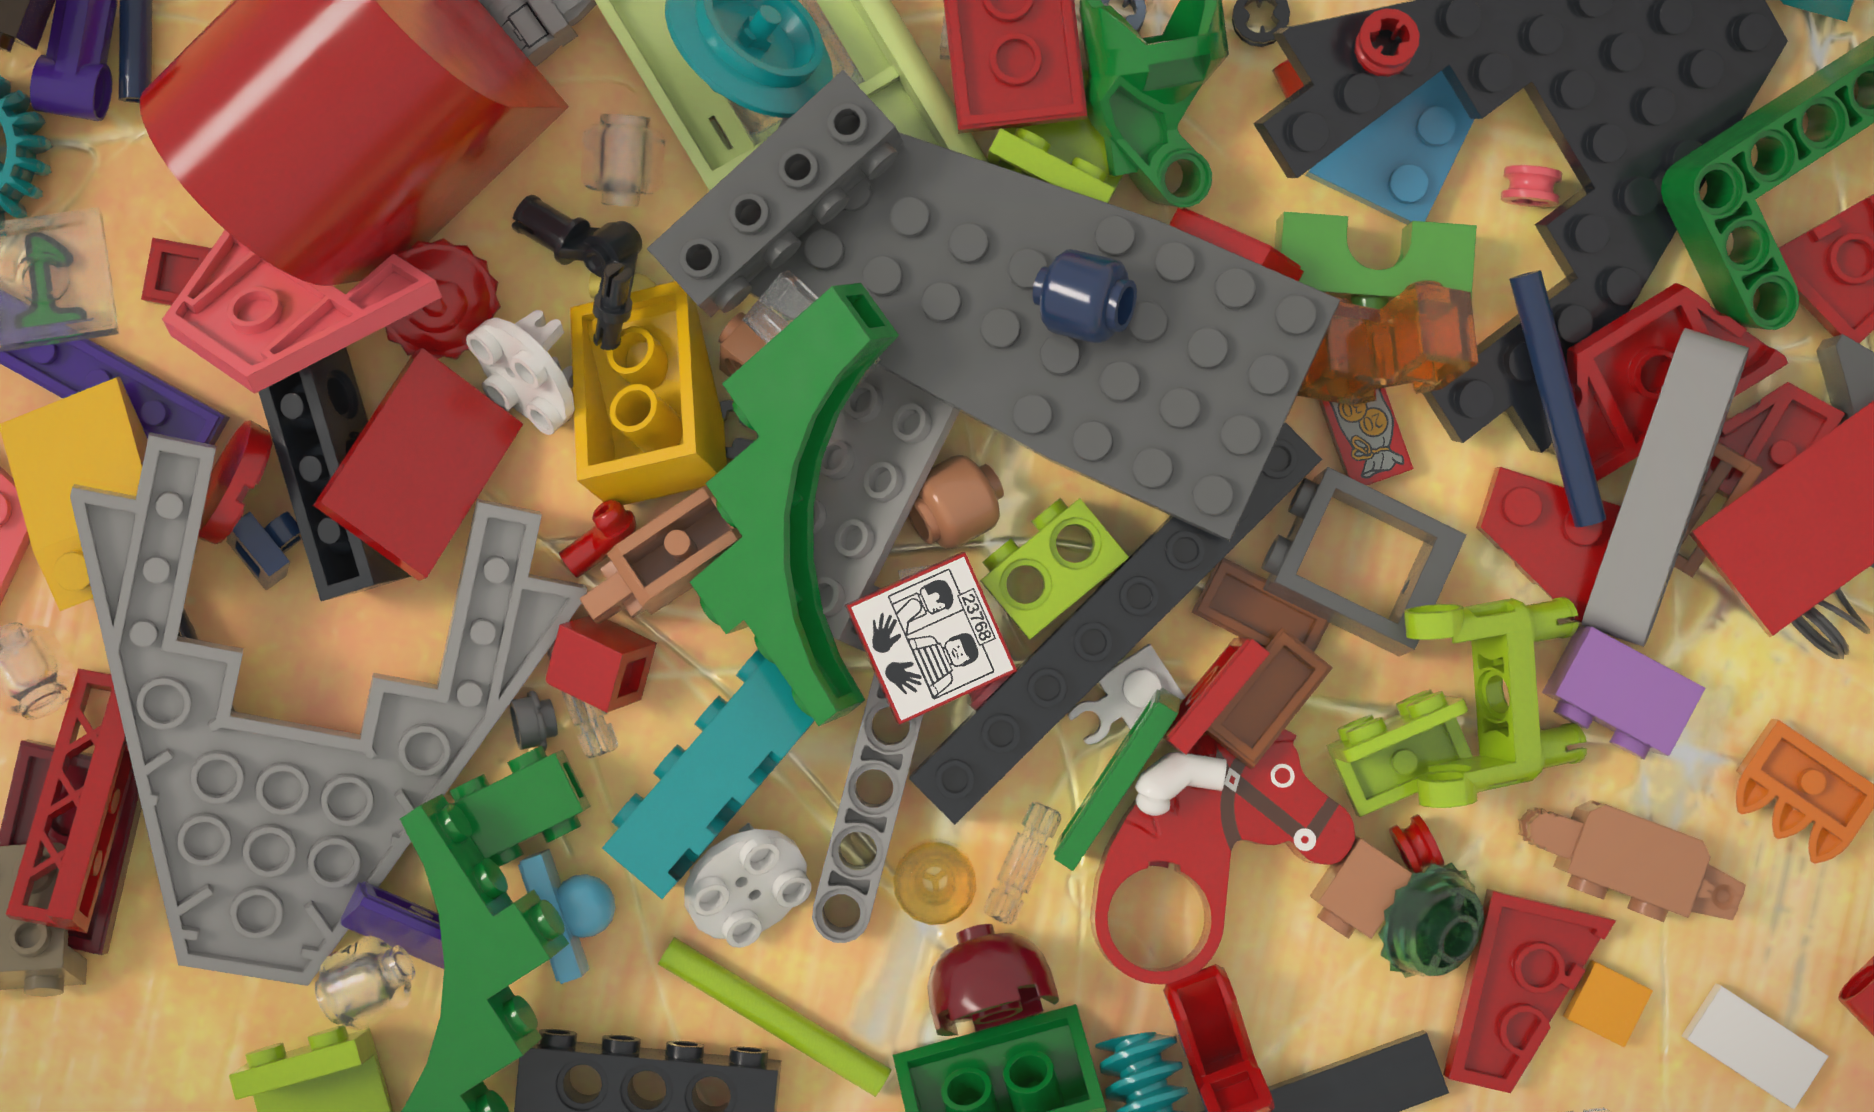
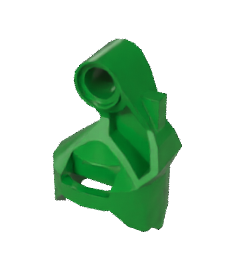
M1080 0L1079 13L1088 69V79L1084 86L1087 116L1092 126L1104 138L1109 175L1119 176L1128 174L1145 198L1156 204L1174 207H1191L1199 204L1208 195L1211 188L1212 171L1207 160L1197 153L1179 134L1178 124L1198 90L1229 55L1222 0H1180L1163 34L1144 38L1111 5L1104 6L1101 0ZM1177 161L1181 166L1183 178L1180 187L1171 193L1165 183V174L1168 167Z

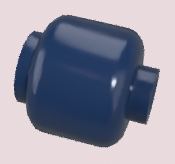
M1067 249L1056 256L1050 267L1044 266L1040 269L1035 278L1032 296L1034 304L1040 306L1041 320L1050 332L1092 343H1104L1116 331L1123 332L1129 325L1135 310L1137 288L1135 282L1129 280L1128 272L1119 260Z

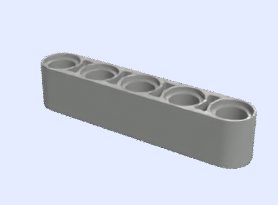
M1684 329L1674 352L1583 616L1582 626L1594 627L1613 637L1642 647L1645 646L1657 617L1749 353L1748 347L1691 329Z
M875 673L813 905L812 919L816 930L823 938L834 943H847L856 940L864 933L870 921L924 715L922 714L909 720V731L901 741L888 743L879 739L872 727L873 718L879 710L889 707V704ZM871 769L880 770L891 778L893 792L885 802L870 804L859 796L856 788L857 779L865 771ZM853 832H863L869 835L877 847L875 858L862 866L847 862L840 850L841 841L845 836ZM838 894L852 897L860 908L859 919L853 925L847 927H838L832 924L826 918L824 912L826 901Z

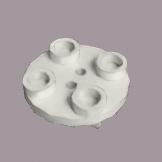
M541 310L533 311L515 324L497 317L485 320L467 335L466 341L469 349L478 358L484 373L488 377L482 383L486 396L506 411L513 407L531 420L542 433L547 435L553 434L571 418L575 410L573 393L571 391L573 387L572 366H568L561 371L558 358L551 357L548 353V350L564 334L561 321L554 319L546 324L543 311Z
M749 822L739 830L740 833L733 834L712 846L693 868L689 870L690 875L684 886V906L697 928L713 938L726 939L729 945L738 948L754 943L759 938L761 932L781 921L793 907L802 904L811 892V882L806 876L807 863L794 840L779 831L754 829Z

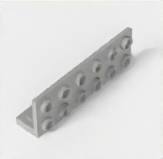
M874 363L866 370L839 414L822 459L814 503V563L823 614L826 616L834 638L864 652L865 650L845 604L881 589L875 586L874 583L960 412Z

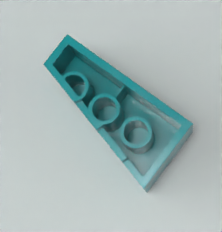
M758 649L736 674L744 682L739 690L728 702L719 695L708 706L694 724L702 731L701 734L687 750H684L677 744L654 770L653 774L660 779L656 786L644 799L635 793L611 821L618 827V830L605 843L602 849L661 899L678 883L814 722V719L806 715L795 703L792 697V688L777 666L768 661Z

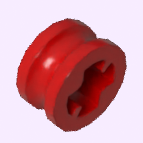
M1385 8L1373 12L1365 19L1355 40V54L1358 62L1366 71L1376 76L1389 77L1399 74L1408 67L1419 46L1420 33L1417 25L1408 14L1398 9ZM1381 29L1393 32L1391 40H1394L1397 36L1402 40L1393 56L1381 54L1382 45L1377 49L1372 46V42L1376 40Z
M1418 814L1410 818L1411 823L1407 828H1399L1398 825L1389 828L1394 845L1408 871L1414 874L1413 878L1415 880L1423 877V869L1426 866L1431 865L1436 869L1444 866V860L1439 847L1426 823Z

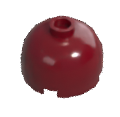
M993 924L976 925L959 931L956 934L958 944L945 950L938 957L931 968L927 985L932 1018L937 1035L940 1036L958 1035L955 1023L972 1020L977 1032L1034 1016L1043 1012L1041 998L1054 1005L1059 1002L1054 978L1044 954L1031 940L1018 934H995Z

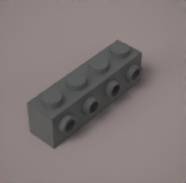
M842 70L655 240L647 250L706 314L712 317L718 310L727 313L737 307L750 294L753 286L749 282L768 265L772 269L777 268L796 253L801 245V241L798 238L816 221L820 224H825L836 217L850 200L847 193L863 178L867 176L869 180H873L882 175L897 159L899 153L896 148L903 143V140L896 126L847 73Z

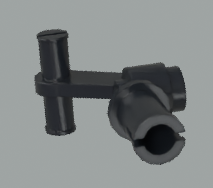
M532 194L521 201L513 214L512 219L515 220L512 223L513 230L526 235L554 252V258L558 263L568 265L574 260L584 261L589 271L601 277L598 293L594 297L592 311L597 318L593 342L596 346L602 343L600 348L603 350L618 348L621 343L620 337L623 323L629 320L632 312L633 302L630 296L638 253L642 249V239L639 232L634 226L625 221L610 222L601 228L590 227V223L584 218L577 217L572 219L543 202L538 196Z

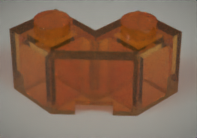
M1424 280L1408 285L1402 293L1381 309L1354 305L1349 299L1338 298L1340 299V304L1297 396L1357 405L1377 401L1376 389L1413 383V389L1416 394L1443 389L1479 363L1471 292L1446 288L1437 281Z

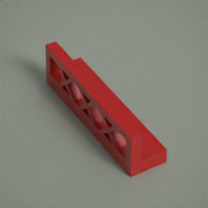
M78 668L6 911V915L10 919L83 933L88 931L133 773L111 674ZM91 688L111 692L102 724L96 729H93L84 714ZM80 725H82L87 734L77 739ZM94 745L95 748L84 786L76 790L66 774L70 759ZM64 785L69 795L58 801ZM76 806L77 810L66 848L58 852L48 836L52 821ZM44 848H46L51 857L40 863ZM58 868L59 872L48 909L28 906L34 882Z

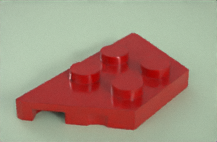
M1674 283L1567 349V370L1597 482L1639 456L1674 352L1685 328L1749 348L1747 360L1734 397L1789 364L1785 355L1764 344L1747 332V329L1731 317L1720 313L1710 306L1708 301L1688 287L1678 283Z

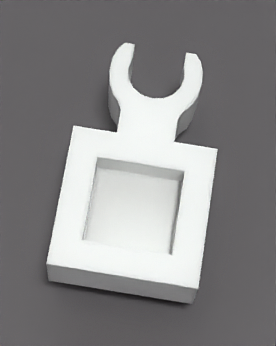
M1148 644L1114 666L1098 682L1106 693L1105 696L1097 701H1083L1075 705L1069 711L1068 717L1072 721L1082 712L1092 711L1096 713L1099 718V727L1095 733L1083 739L1086 744H1095L1108 734L1112 723L1121 717L1130 730L1157 689L1164 688L1181 700L1186 697L1151 644Z

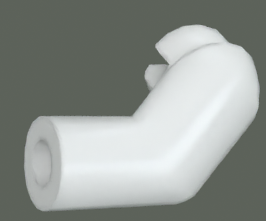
M1181 752L1165 754L1140 774L1135 785L1138 792L1136 796L1138 808L1148 815L1159 816L1169 811L1170 799L1174 798L1187 786L1222 791L1227 760L1188 753L1185 755Z

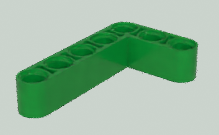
M1874 36L1675 162L1666 171L1662 179L1661 194L1663 202L1715 309L1731 317L1743 327L1777 330L1785 327L1794 318L1798 310L1799 294L1797 286L1756 199L1874 123ZM1857 81L1858 96L1855 100L1853 92L1854 84ZM1807 113L1808 128L1804 133L1802 126L1803 117ZM1754 145H1756L1758 157L1753 167L1751 152ZM1705 177L1707 192L1704 199L1701 200L1699 187L1702 178ZM1730 233H1732L1734 240L1733 249L1728 256L1726 244ZM1758 289L1760 299L1756 310H1754L1753 298Z

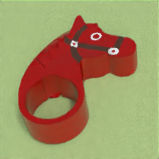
M1284 729L1255 767L1250 769L1209 735L1205 734L1197 741L1188 754L1227 760L1222 791L1187 786L1174 798L1170 799L1169 811L1159 816H1152L1142 812L1137 806L1136 799L1122 816L1104 849L1094 879L1090 921L1093 937L1100 952L1116 969L1135 980L1163 985L1193 975L1208 964L1217 951L1223 935L1231 851L1237 841L1241 840L1259 845H1278L1284 842L1299 859L1312 864H1335L1344 859L1355 840L1353 820L1344 807L1318 789L1303 773L1298 752L1293 745L1297 735ZM1169 863L1175 865L1174 871L1189 880L1201 898L1204 909V926L1201 937L1190 954L1171 966L1163 968L1137 966L1129 962L1118 951L1112 941L1108 927V911L1112 897L1117 888L1132 874L1147 869L1149 866L1168 868Z

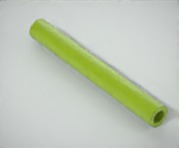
M676 937L673 938L658 962V965L874 1097L878 1095L892 1069Z

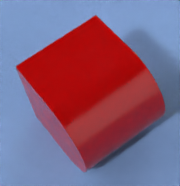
M232 0L142 92L139 105L145 129L167 167L193 199L221 227L253 253L279 270L302 281L321 286L362 281L392 254L410 249L418 240L429 242L569 108L568 104L479 0Z

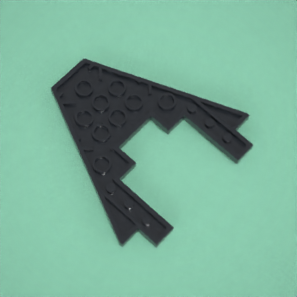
M1409 0L1283 27L1273 33L1274 38L1304 86L1253 124L1286 177L1299 178L1441 70L1471 119H1483L1524 88L1583 187L1535 224V227L1566 276L1548 290L1547 294L1567 366V349L1630 311L1677 231L1661 194L1662 179L1666 171L1675 162L1743 119L1788 40L1765 0ZM1385 8L1398 9L1408 14L1416 23L1420 33L1419 46L1408 67L1399 74L1389 77L1376 76L1366 71L1358 62L1355 54V40L1365 19L1373 12ZM1381 29L1376 40L1372 42V46L1377 49L1382 45L1381 54L1393 56L1402 40L1399 36L1391 40L1393 32ZM1705 177L1701 180L1699 192L1706 181ZM1518 314L1420 389L1452 441L1464 443L1506 411L1530 451L1542 453L1552 443Z

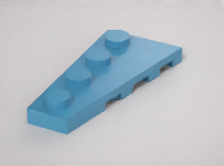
M1441 70L1313 166L1305 176L1406 225L1412 221L1425 222L1474 119L1469 117Z

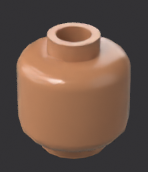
M952 456L931 468L908 518L917 534L927 544L936 542L943 548L956 549L996 526L1000 517L998 500L1003 498L1004 490L998 476L989 465L984 464L979 467L967 456Z

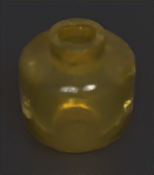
M941 838L924 839L910 846L899 858L893 876L894 895L901 909L913 920L927 925L947 924L960 918L971 906L977 890L976 872L968 854L957 844ZM931 867L941 868L935 875L926 871ZM947 875L946 884L939 889V880ZM922 878L932 882L933 890L925 886Z

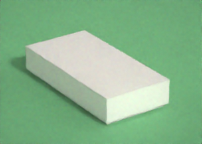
M1715 983L1682 1034L1683 1038L1792 1109L1796 1108L1829 1057L1717 983Z

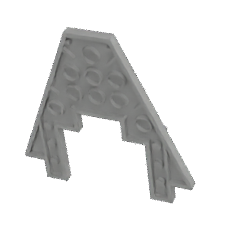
M150 432L136 496L74 484L70 499L177 962L180 966L308 986L348 931V928L341 925V917L358 883L365 881L379 887L411 843L400 818L440 794L444 796L554 643L559 625L569 622L582 604L579 598L587 593V587L584 584L529 574L542 517L540 511L477 499L437 684L373 673L360 734L231 711L244 648L178 636L217 446Z

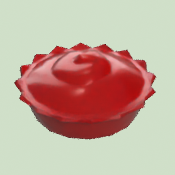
M444 238L432 243L418 240L410 249L398 251L395 255L435 279L442 298L385 326L388 341L400 344L407 356L423 348L437 359L446 357L457 360L465 350H470L466 341L467 335L485 320L492 319L500 309L501 305L496 296L499 282L489 274L487 261L474 256L468 245H453Z

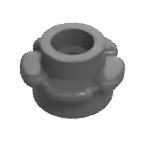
M532 690L527 692V697L511 701L510 714L519 749L524 750L542 745L546 751V738L558 735L557 721L551 700L540 701L537 693Z

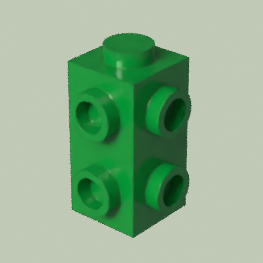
M541 745L507 762L512 774L491 785L485 774L450 790L454 800L453 804L459 807L467 817L472 828V835L470 837L484 859H491L500 867L524 855L519 843L540 832L546 843H549L581 827L577 814L588 809L591 805L564 750L547 756Z

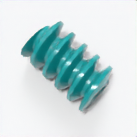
M1146 1032L1113 1038L1095 1045V1048L1099 1050L1115 1052L1103 1060L1099 1066L1102 1074L1120 1077L1119 1080L1105 1089L1106 1099L1126 1103V1105L1115 1112H1183L1173 1110L1172 1104L1189 1094L1187 1087L1168 1085L1166 1079L1183 1068L1182 1062L1165 1060L1161 1056L1163 1051L1177 1043L1176 1036Z

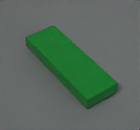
M1164 688L1156 690L1059 836L1053 853L1055 855L1054 860L1074 871L1177 717L1181 702L1180 698Z

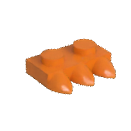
M1777 719L1769 721L1736 770V772L1741 774L1736 789L1737 812L1740 814L1754 812L1770 803L1775 797L1777 801L1772 816L1774 837L1781 839L1792 836L1812 822L1813 827L1810 832L1808 845L1810 861L1814 864L1828 861L1842 853L1850 845L1874 809L1873 783Z

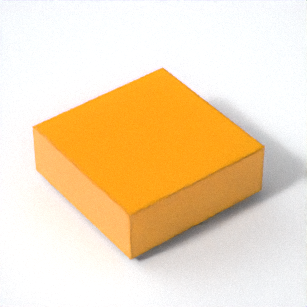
M1591 959L1563 1016L1625 1048L1653 990Z

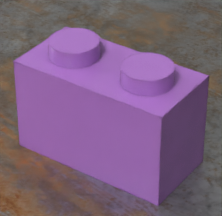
M1578 626L1576 633L1571 637L1542 693L1558 701L1553 711L1554 713L1585 729L1589 728L1592 721L1597 722L1614 732L1609 741L1610 743L1645 760L1649 751L1670 756L1706 688L1594 627Z

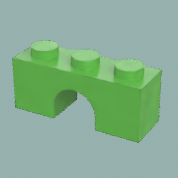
M1283 212L1276 220L1274 248L1301 266L1300 269L1304 272L1299 282L1342 301H1351L1350 311L1386 314L1389 313V304L1414 306V316L1452 318L1453 308L1460 309L1472 302L1477 225L1412 221L1402 229L1401 250L1395 265L1388 269L1376 270L1363 266L1352 256L1347 244L1348 216Z

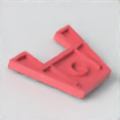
M224 230L162 320L171 337L255 394L442 298L435 279L395 254H392L345 294L334 286L308 283L279 270L253 253Z

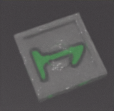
M99 207L1 221L0 352L119 334L103 214Z

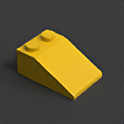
M676 281L631 292L630 298L633 302L631 317L627 322L623 323L620 337L621 343L614 350H603L600 348L602 343L596 346L593 342L597 318L592 312L594 302L570 307L577 481L602 502L617 500L622 505L702 488L706 486L705 483L726 466L724 421L697 306Z
M120 376L0 424V432L33 553L60 611L93 599L70 499L72 486L77 484L133 496L137 495L148 439Z

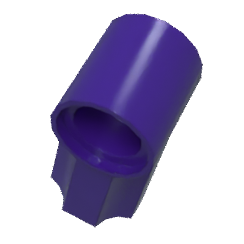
M56 0L47 53L37 59L31 76L30 100L35 111L92 121H102L109 109L112 94V74L107 65L117 0Z

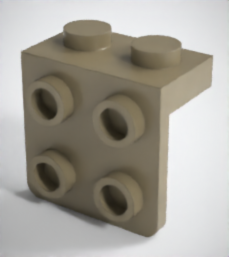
M53 843L58 852L66 848L61 843ZM26 844L0 846V990L24 988V994L47 997L63 994L64 986L86 984L87 959L68 946L67 929L10 919L6 915ZM44 848L40 863L51 857L46 848ZM58 868L34 882L28 906L48 909L59 872Z

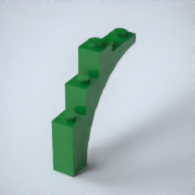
M862 283L831 286L722 383L734 400L732 405L737 417L744 425L754 430L759 437L705 483L717 499L716 506L722 518L730 526L738 529L742 537L690 581V584L700 597V604L704 613L712 622L719 625L725 634L747 627L751 629L755 635V644L760 653L777 666L791 686L792 697L797 706L806 715L812 717L818 726L848 715L865 701L864 696L840 657L826 616L823 614L814 563V503L824 453L839 414L862 376L899 336Z
M440 794L400 818L426 871L439 914L444 957L440 1019L427 1064L401 1112H510L502 1097L495 1091L489 1090L483 1081L523 1056L542 1037L537 1030L538 1022L533 1009L524 998L514 995L509 985L551 959L565 948L569 942L563 935L565 927L558 911L547 900H541L534 889L515 902H512L506 893L508 884L501 869L491 859H484L471 839L472 828L467 817L459 807L453 803H448L443 794Z

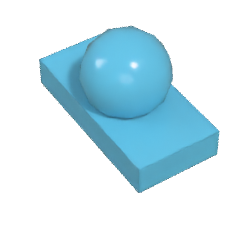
M550 849L529 855L522 859L518 865L527 893L534 889L541 900H547L555 907L564 923L565 931L563 935L569 944L549 959L556 981L563 984L582 977L590 969L580 938L593 937L608 927L613 920L616 909L615 898L611 889L604 881L588 874L572 876L561 884Z

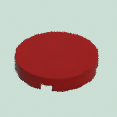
M251 420L245 421L236 430L211 472L198 535L199 539L211 544L222 543L241 519L245 511L243 510L245 504L242 501L249 489H254L255 484H259L270 457L273 445L271 433Z

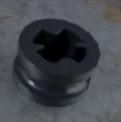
M1237 0L1232 15L1235 33L1242 41L1251 46L1264 47L1274 44L1276 39L1273 33L1279 28L1287 27L1289 24L1290 9L1287 0ZM1256 1L1257 7L1260 8L1262 1H1267L1275 7L1271 19L1277 26L1269 32H1265L1263 25L1260 27L1259 33L1250 30L1246 26L1250 14L1245 7L1251 2Z

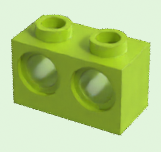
M1060 497L1031 521L1039 531L1020 548L1012 538L1009 539L982 562L989 573L980 582L1029 640L1129 558L1081 498L1068 507ZM1067 526H1079L1086 530L1091 537V552L1081 562H1069L1063 559L1057 551V536ZM1016 567H1032L1042 577L1043 590L1040 596L1031 603H1019L1007 591V578Z

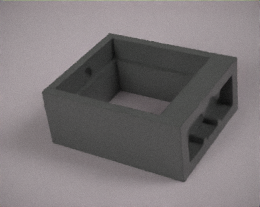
M1327 467L1315 476L1313 481L1304 478L1298 486L1288 508V512L1296 516L1286 538L1279 534L1276 536L1263 561L1261 569L1270 573L1263 590L1399 657L1415 650L1419 640L1406 637L1404 610L1416 606L1436 604L1467 534L1330 467ZM1332 497L1423 541L1389 619L1297 575V571Z

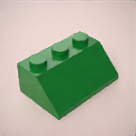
M1076 1004L893 1055L905 1112H1107Z

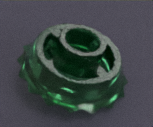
M1451 862L1443 867L1432 863L1424 873H1412L1408 884L1395 890L1394 903L1384 910L1385 925L1378 933L1384 943L1380 954L1389 961L1390 971L1402 972L1405 978L1415 975L1423 977L1440 976L1458 968L1472 954L1480 940L1484 925L1483 905L1475 893V885L1470 882L1467 871H1458Z

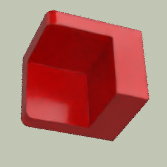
M590 615L560 624L546 675V682L606 713L642 699L657 643L608 619L601 624H596Z

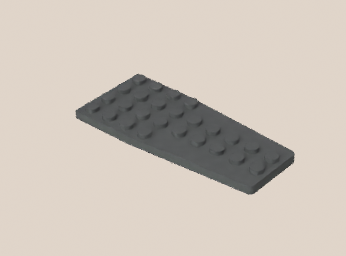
M783 118L779 127L782 126L789 118ZM900 132L903 143L896 148L899 155L882 175L873 180H869L867 176L863 178L847 193L850 200L836 217L825 224H820L816 221L798 238L801 241V245L789 260L774 269L768 265L749 282L753 286L750 295L793 319L798 317L831 286L862 283L899 334L896 340L880 355L874 364L1043 458L1228 542L1231 541L1340 304V299L1159 220ZM1067 249L1119 260L1126 268L1129 280H1133L1136 284V305L1129 325L1123 332L1116 331L1104 343H1092L1050 332L1041 320L1040 306L1035 305L1033 302V285L1038 272L1044 266L1050 267L1056 256Z

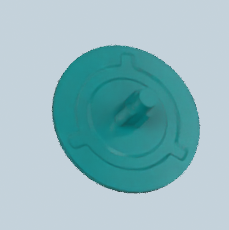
M798 0L665 1L667 27L676 48L684 60L714 92L723 95L746 109L771 117L790 118L833 79L831 60L823 43L821 33L809 12Z

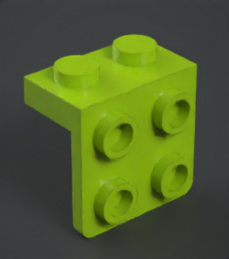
M1429 689L1396 703L1399 714L1383 720V717L1374 719L1373 715H1368L1337 729L1340 739L1326 745L1356 816L1362 817L1417 793V776L1428 773V766L1473 757L1456 718L1469 711L1463 698L1445 696L1443 691L1433 693Z
M346 1025L329 1028L309 1035L307 1037L309 1041L308 1046L287 1052L285 1051L284 1043L259 1048L246 1053L247 1063L229 1075L235 1100L253 1096L257 1112H393L370 1028L348 1034Z

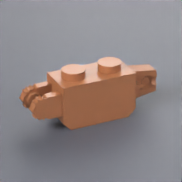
M707 485L616 544L607 553L611 561L600 569L606 580L579 598L596 624H601L625 608L632 618L644 611L649 612L651 615L693 588L690 581L742 537L738 529L730 526L722 518L716 506L717 499Z
M1593 800L1575 807L1571 819L1551 811L1547 812L1542 808L1539 810L1536 807L1533 810L1527 809L1522 818L1518 819L1520 830L1518 835L1523 836L1522 840L1528 841V844L1535 845L1537 848L1556 854L1557 858L1553 867L1571 874L1568 887L1603 900L1608 888L1631 896L1627 909L1661 922H1665L1668 911L1689 918L1690 912L1728 920H1733L1738 911L1746 885L1709 864L1711 857L1703 840Z

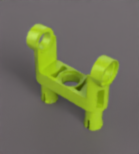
M1560 597L1552 601L1525 605L1523 602L1510 598L1465 607L1456 604H1434L1416 606L1404 610L1407 638L1418 640L1452 638L1453 644L1471 641L1480 755L1428 766V773L1417 776L1419 805L1430 808L1467 806L1478 801L1477 793L1530 782L1545 768L1568 763L1576 764L1585 759L1587 748L1581 747L1572 750L1567 748L1568 745L1587 742L1583 730L1577 724L1566 723L1559 727L1540 730L1534 642L1555 638H1569L1576 633L1579 622L1573 621L1559 624L1557 620L1578 616L1577 610L1570 599ZM1503 679L1508 688L1509 706L1504 697Z

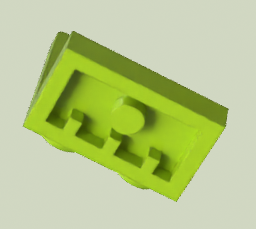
M1082 68L1085 86L1088 79V71ZM1088 116L1085 120L1000 128L988 151L987 160L991 164L1106 203L1110 202L1123 175H1109L1104 138L1092 126Z

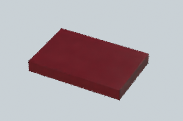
M29 739L21 740L0 828V846L25 845L27 843L55 745ZM81 752L70 759L66 774L76 790L84 786L93 754ZM134 772L132 773L88 931L83 933L68 930V946L72 949L98 955H104L109 951L142 809ZM64 785L58 801L69 795ZM76 806L53 819L48 834L53 843L67 845L77 810Z

